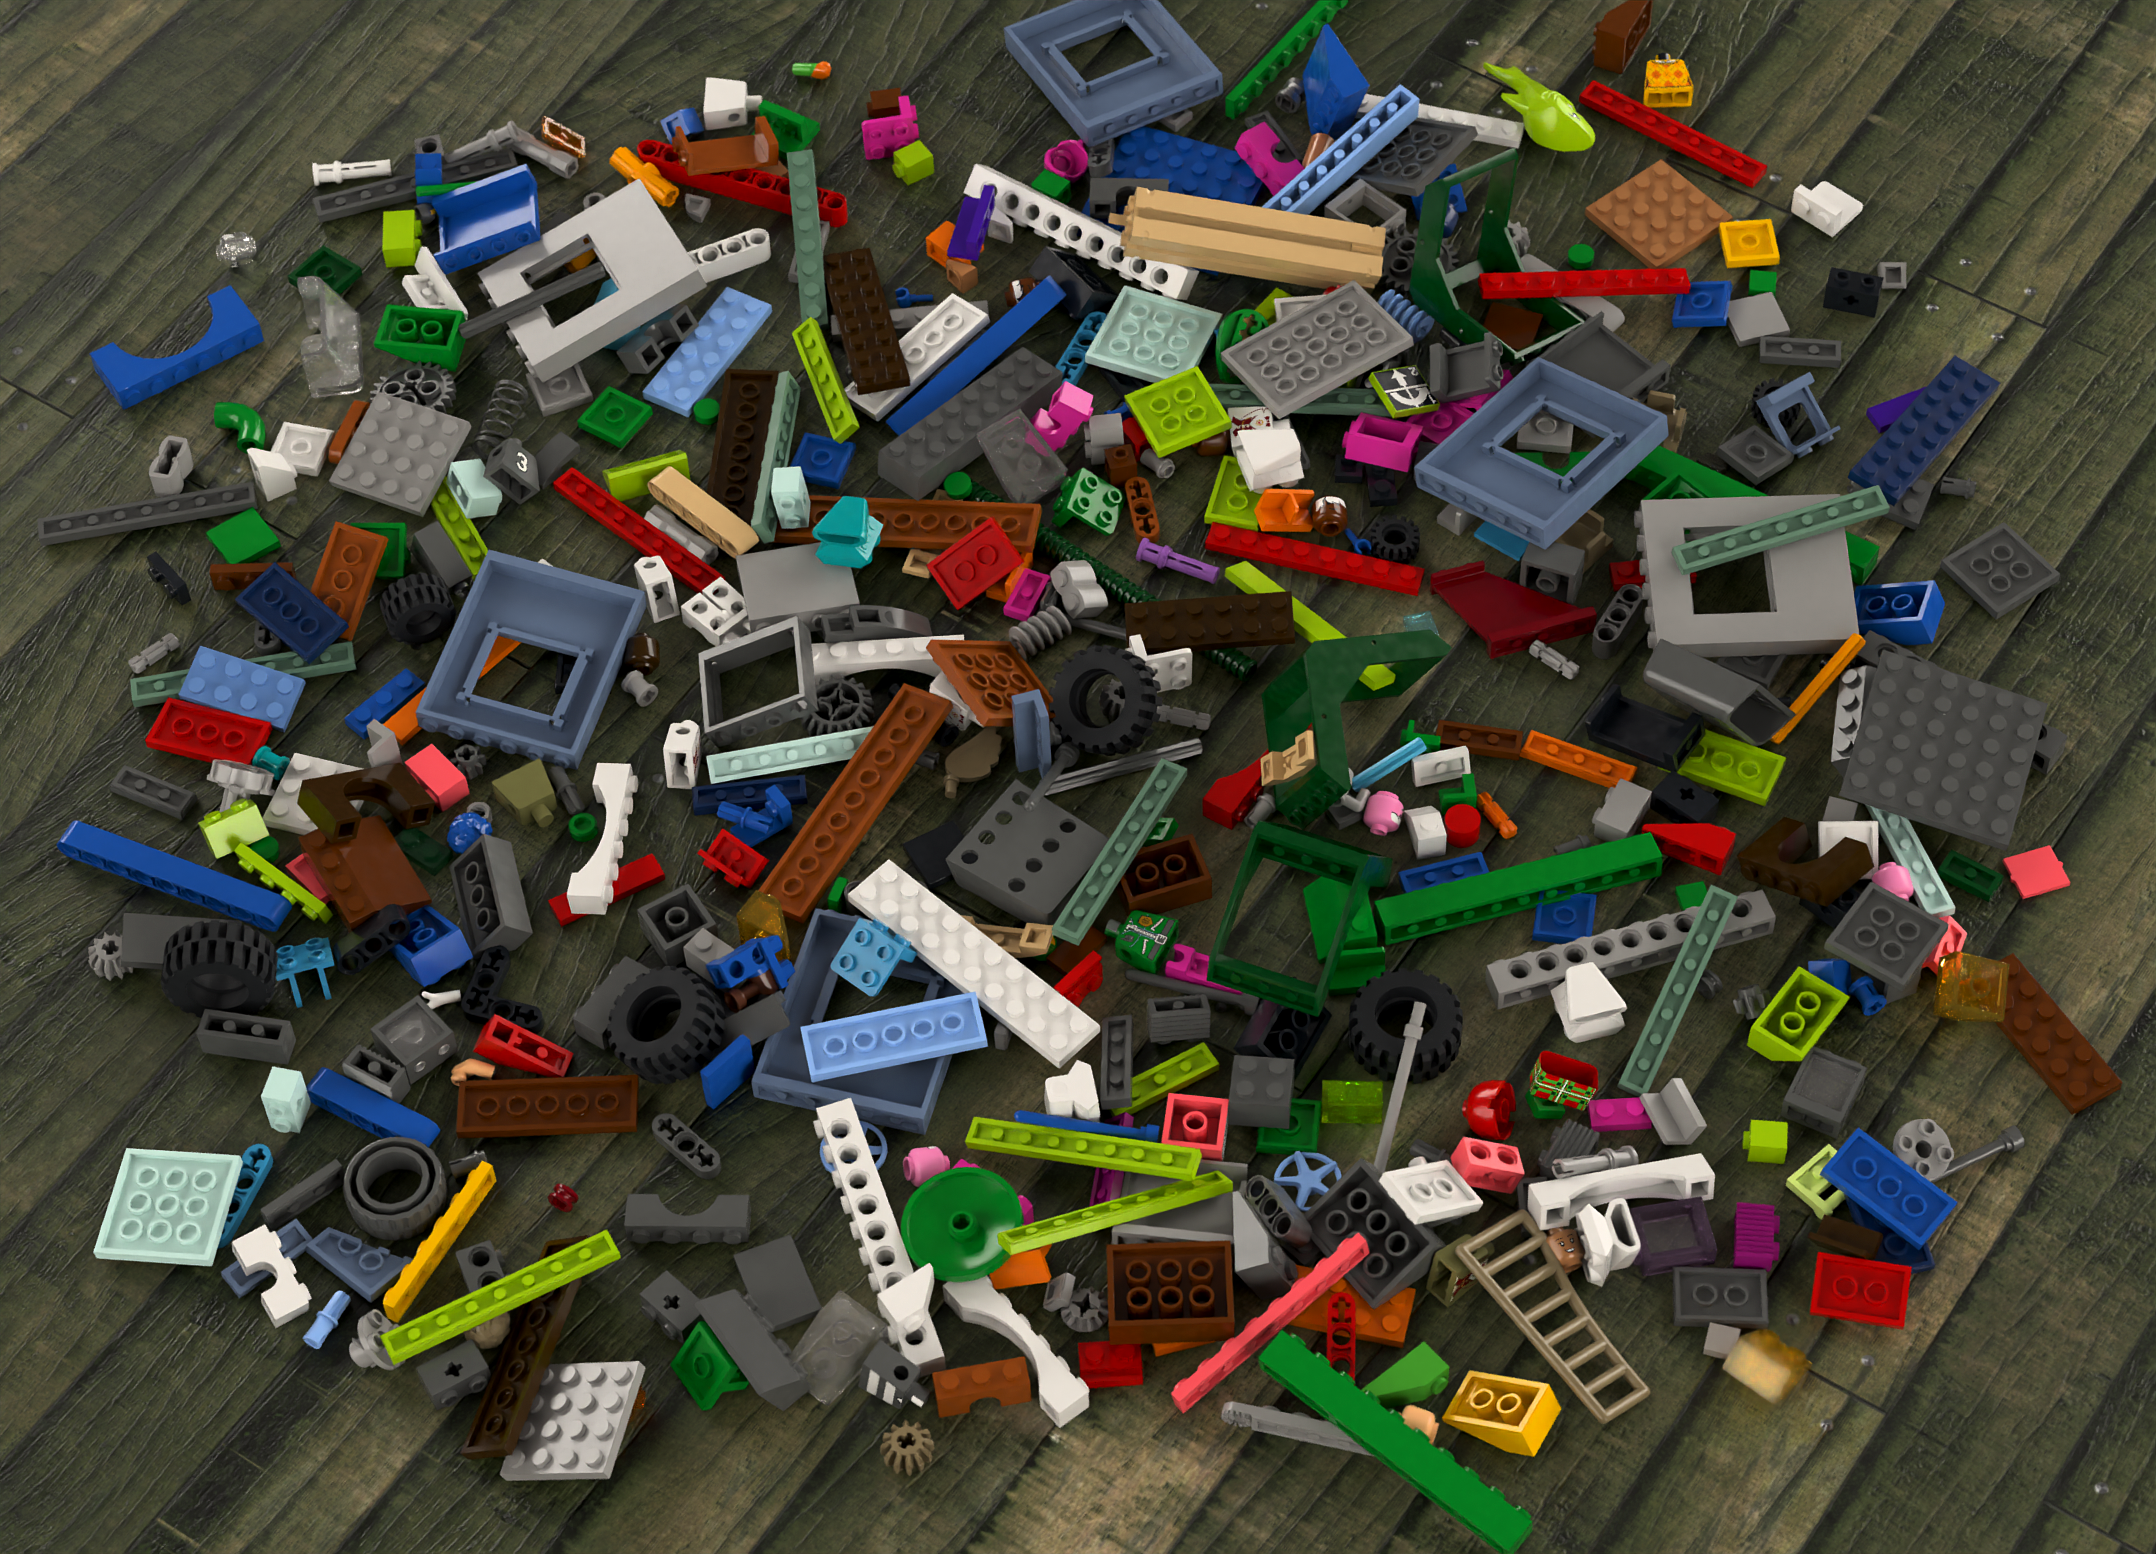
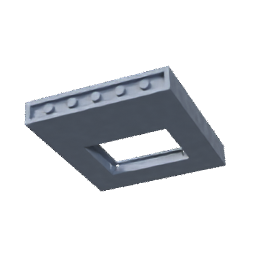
M1074 0L1004 28L1006 48L1088 148L1223 94L1222 73L1158 0ZM1128 25L1154 56L1086 83L1060 51Z
M1537 357L1414 467L1416 484L1418 488L1546 550L1669 436L1667 415L1557 366L1552 362ZM1541 410L1604 438L1597 447L1564 477L1501 447Z
M488 550L417 707L416 716L419 727L428 732L437 731L448 734L454 739L460 740L463 738L474 741L483 747L492 746L499 748L508 754H521L531 760L540 758V760L553 763L556 766H562L564 769L572 768L577 770L624 661L627 640L635 635L647 607L645 591ZM497 636L578 657L553 716L472 694Z
M815 908L794 965L795 973L789 978V985L786 986L784 992L786 1001L781 1003L791 1024L789 1027L767 1038L751 1081L754 1097L816 1111V1108L851 1098L859 1121L925 1135L953 1054L811 1082L800 1027L822 1023L839 974L831 969V963L858 919H866L858 915L850 916L830 909L822 910ZM917 955L912 963L900 959L890 976L929 984L923 1002L965 994Z

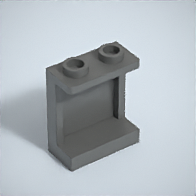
M1488 332L1484 333V341L1452 349L1446 350L1440 343L1430 345V393L1443 404L1500 391V380L1503 379V370L1500 365V356L1503 354L1501 342Z

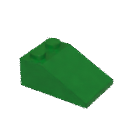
M387 304L374 341V347L416 364L418 361H421L422 366H425L430 361L433 367L440 364L441 369L446 368L448 371H456L466 341L459 332V325L466 322L464 312Z

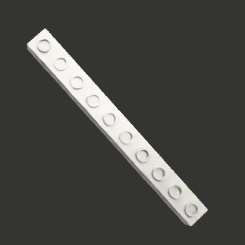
M975 164L963 193L971 197L980 198L984 185L996 186L995 207L1005 215L1013 217L1012 222L1022 227L1029 225L1035 228L1033 231L1035 234L1045 238L1051 236L1056 239L1054 243L1067 249L1071 246L1077 249V255L1086 259L1093 257L1098 260L1097 264L1109 270H1112L1113 267L1120 271L1119 276L1131 281L1135 278L1141 281V287L1153 292L1155 289L1163 292V297L1173 300L1188 299L1199 271L1187 266L1140 259L1137 256L1134 258L1125 256L1123 261H1121L1119 254L1122 249L1124 250V246H1120L1121 232L988 166ZM1017 197L1018 205L1015 208L1013 203L1014 199ZM1038 207V208H1039V216H1038V218L1036 219L1034 213H1035L1036 208ZM1060 218L1061 224L1057 229L1056 220ZM1080 228L1082 231V236L1078 240L1077 231ZM1100 239L1103 240V248L1101 250L1098 248ZM1143 260H1145L1146 262V269L1144 272H1142L1141 270V263ZM1165 271H1167L1168 279L1164 283L1162 280V275Z
M851 1098L816 1108L818 1120L813 1121L818 1139L823 1137L826 1145L822 1146L826 1162L827 1164L833 1163L835 1171H831L836 1189L842 1188L844 1196L840 1197L844 1213H851L853 1222H850L849 1225L854 1240L860 1239L862 1247L858 1249L864 1266H870L872 1273L868 1274V1279L872 1291L881 1293L914 1273L854 1105ZM839 1134L847 1135L844 1138H835ZM848 1159L856 1160L850 1164L844 1163ZM858 1184L865 1185L861 1189L852 1188L853 1186ZM865 1210L874 1211L873 1213L868 1215L862 1214V1212ZM876 1235L883 1236V1238L880 1240L871 1239L873 1236ZM884 1261L893 1262L889 1266L880 1265ZM928 1311L925 1321L913 1332H906L898 1336L892 1326L886 1327L891 1344L897 1343L900 1350L899 1353L920 1368V1377L946 1369L944 1353ZM915 1339L922 1341L918 1345L908 1344V1342Z

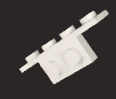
M421 247L414 265L420 275H404L402 285L416 307L463 311L467 321L468 312L466 307L462 304L456 291L450 285L428 248Z

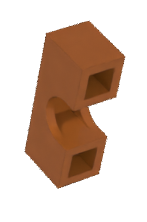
M1025 1356L932 1373L939 1418L969 1413L970 1405L974 1401L986 1397L999 1399L1001 1407L1032 1401Z

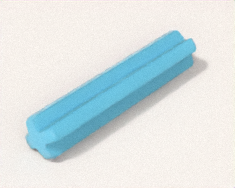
M1417 737L1353 777L1352 788L1354 791L1359 792L1361 788L1368 787L1426 751L1427 748L1423 740Z

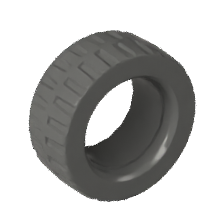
M389 1137L377 1140L358 1152L346 1169L343 1190L347 1207L354 1222L359 1225L360 1229L375 1238L397 1241L417 1236L425 1232L437 1221L446 1206L448 1189L440 1160L432 1149L415 1139ZM410 1170L422 1177L421 1185L414 1195L402 1202L394 1204L379 1203L367 1194L372 1183L378 1177L390 1171Z

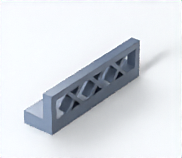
M1037 689L1013 695L1011 698L1015 757L1018 771L1023 772L1038 768L1043 779L1052 766L1049 715L1040 690Z

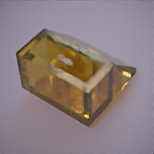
M1761 1328L1738 1339L1722 1369L1775 1404L1786 1398L1808 1372L1813 1363L1805 1359L1806 1355L1801 1350L1792 1346L1788 1347L1779 1341L1780 1337L1775 1332Z

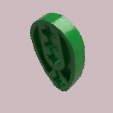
M1251 309L1234 311L1228 314L1220 325L1216 341V365L1219 377L1225 384L1241 382L1238 376L1230 379V373L1227 372L1229 367L1222 361L1221 352L1242 341L1243 336L1239 334V331H1243L1247 327V324L1243 322L1244 318L1251 316V321L1254 323V326L1247 329V334L1250 336L1269 326L1267 320L1257 311Z

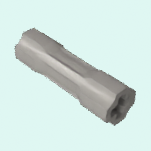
M520 128L518 130L522 141L507 145V148H512L513 151L521 155L531 157L548 166L551 171L564 178L570 179L577 172L579 166L578 158L562 150L550 147L537 140L534 135Z
M654 505L652 509L647 511L644 517L645 520L703 562L710 565L716 560L719 554L718 546L678 521L675 515L661 505Z

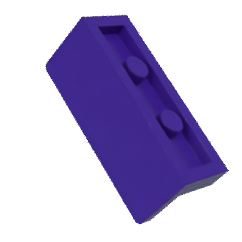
M984 185L980 198H964L947 250L949 257L978 261L995 207L994 186Z

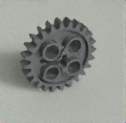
M1405 229L1403 236L1395 232L1394 240L1386 237L1382 250L1383 265L1379 284H1386V291L1394 289L1395 295L1401 292L1404 293V299L1411 295L1409 287L1418 229H1415L1413 234H1409ZM1447 238L1442 239L1439 256L1445 273L1459 267L1458 253L1453 251V244L1446 245Z
M418 361L416 366H412L408 362L406 368L398 365L396 372L388 370V377L380 376L381 383H374L375 390L370 391L372 397L369 399L370 404L379 391L447 414L445 408L453 407L452 400H456L455 392H457L453 377L448 373V370L446 368L441 369L440 364L433 367L430 361L425 366H422L421 361Z

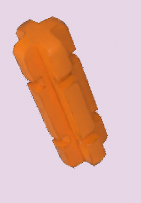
M1482 792L1478 794L1476 806L1481 811H1484L1483 814L1497 830L1500 829L1499 833L1503 838L1508 840L1517 834V826L1511 820H1508L1509 817L1495 801L1492 802L1493 798L1489 793Z

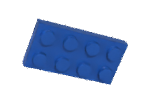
M1860 1128L1855 1130L1820 1173L1823 1178L1918 1250L1922 1248L1958 1203Z

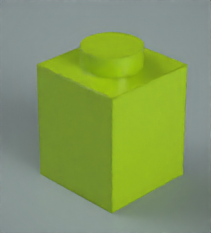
M920 140L893 152V171L908 186L934 173L933 155Z
M1751 1120L1749 1131H1743L1742 1149H1748L1747 1161L1784 1164L1787 1152L1788 1122Z

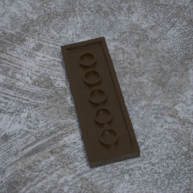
M1292 591L1125 603L1127 648H1129V636L1140 634L1147 654H1159L1184 648H1190L1191 651L1295 644Z

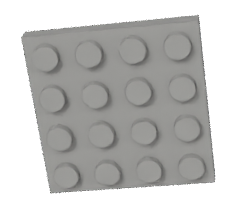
M378 391L329 482L332 486L424 517L450 468L451 462L454 461L472 426L469 421Z
M640 1361L549 1364L541 1380L539 1391L530 1408L528 1419L524 1423L518 1438V1444L513 1454L505 1457L500 1475L506 1481L610 1479L646 1367Z

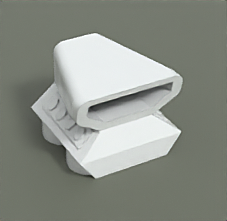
M1293 429L1237 431L1243 445V449L1236 450L1237 461L1250 491L1263 494L1265 489H1272L1274 485L1278 484L1286 488L1293 487L1298 483L1299 479L1304 478L1300 461L1301 447Z
M1593 962L1568 968L1565 981L1550 990L1554 999L1555 1010L1559 1013L1564 1025V1034L1575 1043L1617 1034L1625 1026L1621 1013L1626 1011V1003L1609 983L1607 977L1601 973Z
M1077 1060L1067 1075L1046 1079L1044 1101L1048 1115L1100 1123V1109L1091 1065Z
M1624 1198L1612 1200L1609 1203L1605 1217L1590 1204L1581 1212L1576 1213L1577 1228H1574V1230L1580 1237V1242L1586 1252L1582 1260V1266L1587 1281L1602 1287L1610 1271L1629 1267L1640 1251L1641 1243L1627 1202Z

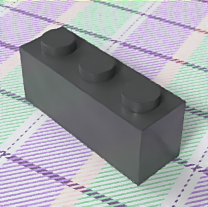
M627 956L619 964H615L605 981L595 987L585 1005L580 1006L576 1010L573 1017L576 1035L605 1050L609 1046L610 1037L607 1035V1025L611 1024L608 1019L610 1010H614L616 1006L614 1001L618 995L621 996L625 992L623 988L628 983H634L637 980L635 977L642 973L649 974L651 969Z
M210 1009L204 1010L196 1033L203 1053L286 1065L289 1063L296 1042L290 1021Z

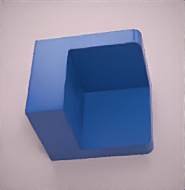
M695 108L679 110L660 121L670 144H672V137H676V126H681L686 137L704 131Z
M1842 958L1808 961L1811 974L1846 995L1850 994L1848 992L1851 986L1849 962Z

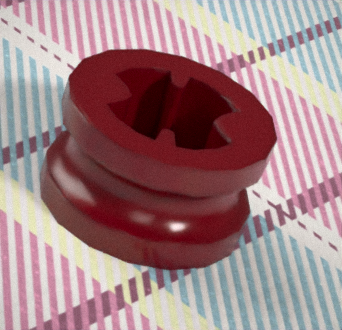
M556 1184L553 1189L554 1192L548 1195V1201L558 1210L570 1212L573 1209L572 1204L577 1203L579 1197L570 1187Z

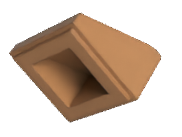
M950 259L946 261L947 280L960 292L965 293L978 285V274L975 266Z

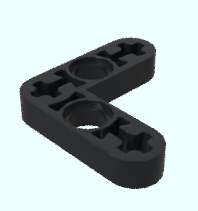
M502 945L487 948L462 999L461 1005L465 1018L469 1021L485 1025L497 1011L508 1009L511 1013L504 1019L534 1034H538L544 1027L542 1012L539 1008L497 997L511 966L508 950ZM498 957H502V960H501V959H498V960L496 961V964H495V966H494L495 971L492 970V969H493V962H492V960H496ZM489 978L494 980L493 985L488 988L479 986L480 981ZM478 996H480L479 1002L481 1007H476L474 1010H471L470 1007L476 1006L478 1002ZM531 1017L535 1018V1021L532 1020L529 1024L525 1023V1021H529Z

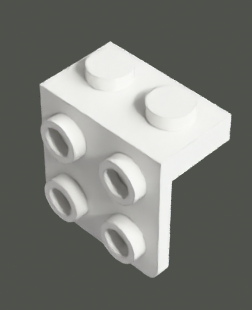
M1823 181L1813 190L1799 185L1794 190L1791 212L1833 237L1862 211L1863 204L1830 183Z
M1141 635L1129 636V648L1125 650L1141 657L1146 661L1145 665L1153 669L1155 672L1153 680L1159 681L1161 690L1157 691V693L1171 689L1179 690L1192 684V652L1190 648L1147 656Z

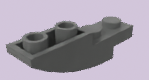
M853 605L849 607V613L821 615L820 619L825 643L933 636L928 618L894 607Z

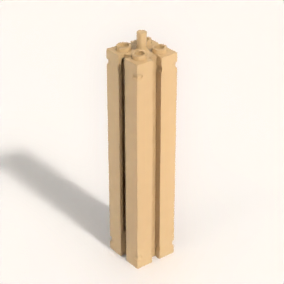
M1137 187L1134 196H1129L1128 205L1125 206L1123 215L1110 213L1108 223L1125 226V230H1122L1120 246H1124L1123 256L1134 258L1137 256L1145 260L1327 289L1330 286L1336 287L1337 284L1343 286L1355 280L1369 295L1373 292L1375 284L1378 283L1382 275V250L1385 244L1386 228L1370 227L1366 224L1160 190L1150 191L1148 188Z

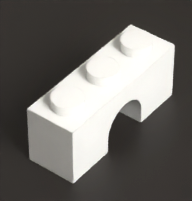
M263 1225L232 1241V1251L246 1276L256 1271L266 1270L276 1277L275 1285L261 1293V1303L275 1328L308 1312V1300L311 1299V1295L304 1283L298 1284L294 1277V1274L297 1273L296 1268L289 1257L284 1259L279 1249L282 1248V1244L276 1232L270 1233L266 1225Z

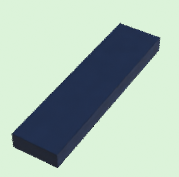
M805 775L692 787L694 816L717 813L719 805L724 801L745 809L747 807L752 809L765 808V803L767 802L765 790L773 785H776L790 802V805L807 804Z

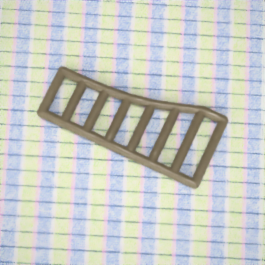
M1518 1210L1458 1245L1455 1253L1601 1424L1610 1422L1650 1395L1648 1386L1629 1366L1589 1314L1574 1290L1561 1263L1546 1241L1547 1234L1543 1230H1539L1536 1221L1526 1210ZM1519 1224H1522L1532 1236V1238L1484 1266L1471 1253ZM1540 1247L1547 1262L1544 1266L1504 1290L1491 1277ZM1553 1275L1561 1291L1522 1313L1511 1299ZM1568 1302L1577 1317L1545 1337L1531 1324ZM1584 1327L1595 1342L1563 1361L1552 1347ZM1603 1352L1614 1367L1584 1385L1573 1373V1370ZM1623 1377L1634 1391L1604 1409L1593 1394Z

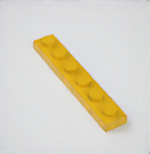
M482 1161L476 1170L474 1169L469 1173L466 1185L460 1193H456L453 1196L449 1209L444 1216H440L437 1219L433 1232L427 1240L421 1242L417 1249V1255L410 1264L405 1265L400 1274V1279L394 1288H390L386 1292L383 1306L388 1319L397 1323L400 1321L493 1187L496 1177L492 1165Z

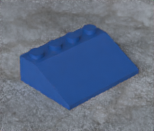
M1326 24L1321 30L1303 73V82L1311 134L1325 133L1336 140L1350 129L1369 88V84L1333 30Z

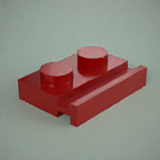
M1093 950L1062 978L1053 989L1078 1008L1083 998L1090 992L1096 991L1103 982V969L1100 963L1102 956Z
M1110 1341L1078 1343L1080 1378L1086 1383L1088 1388L1143 1385L1140 1344L1110 1345Z

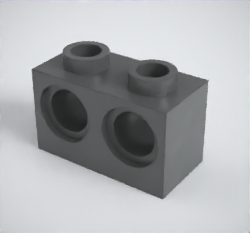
M490 1240L455 1252L469 1294L510 1275L509 1273L503 1274L501 1267L506 1266L500 1249L494 1250ZM481 1263H487L484 1266L478 1267Z

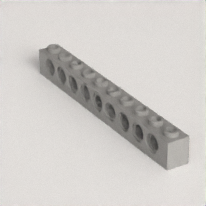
M1763 889L1754 892L1747 891L1738 896L1714 949L1773 933L1776 916ZM1692 906L1685 911L1671 915L1663 914L1653 920L1638 921L1627 927L1616 930L1609 929L1602 934L1591 937H1580L1573 942L1562 945L1554 944L1547 949L1525 952L1515 958L1496 960L1492 964L1487 965L1485 982L1498 1010L1552 995L1550 990L1565 981L1566 970L1572 966L1593 962L1607 979L1675 961L1700 907ZM1683 928H1687V930H1689V931H1688V932H1682V929H1683ZM1660 937L1662 940H1655L1654 938Z

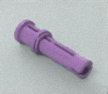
M1147 538L1142 539L1137 550L1136 560L1139 562L1144 560L1156 564L1162 570L1168 567L1208 581L1211 584L1216 583L1220 573L1219 567L1173 552L1170 546L1165 545L1162 547L1150 543Z

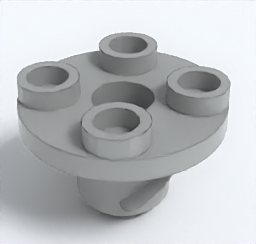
M1916 1119L1904 1124L1897 1131L1893 1141L1894 1155L1927 1180L1934 1179L1944 1173L1954 1157V1151L1947 1135L1932 1119Z
M376 1309L362 1316L358 1322L359 1338H352V1343L349 1346L352 1360L363 1368L368 1366L373 1368L378 1365L385 1370H394L404 1364L406 1359L393 1365L380 1338V1335L399 1327V1325H393Z

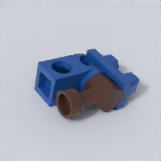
M778 935L752 938L731 953L705 965L716 988H732L747 978L749 984L741 990L733 988L724 994L725 1003L732 1012L738 1013L745 1009L747 1000L757 995H771L789 985L787 979L795 973V969L788 959H782L778 962L775 953L783 949L782 941Z

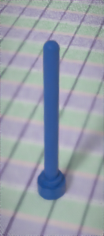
M1018 1110L1014 1114V1119L1021 1123L1157 1143L1159 1126L1151 1124L1137 1129Z

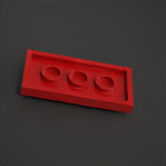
M168 697L145 742L149 748L212 763L214 759L252 765L255 753L265 745L273 728L271 722Z

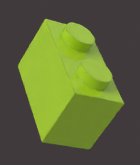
M415 210L388 211L383 213L382 251L386 267L415 265L420 248L422 247L421 239H418V236L422 235V222L416 219Z
M251 799L237 800L230 805L231 808L221 813L220 811L211 812L204 816L203 821L198 823L208 847L216 859L234 852L241 842L247 846L269 836L259 809Z

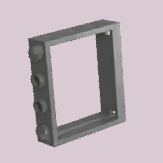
M798 616L698 653L704 732L718 748L818 711L811 634L808 627ZM795 645L799 694L724 722L720 673Z

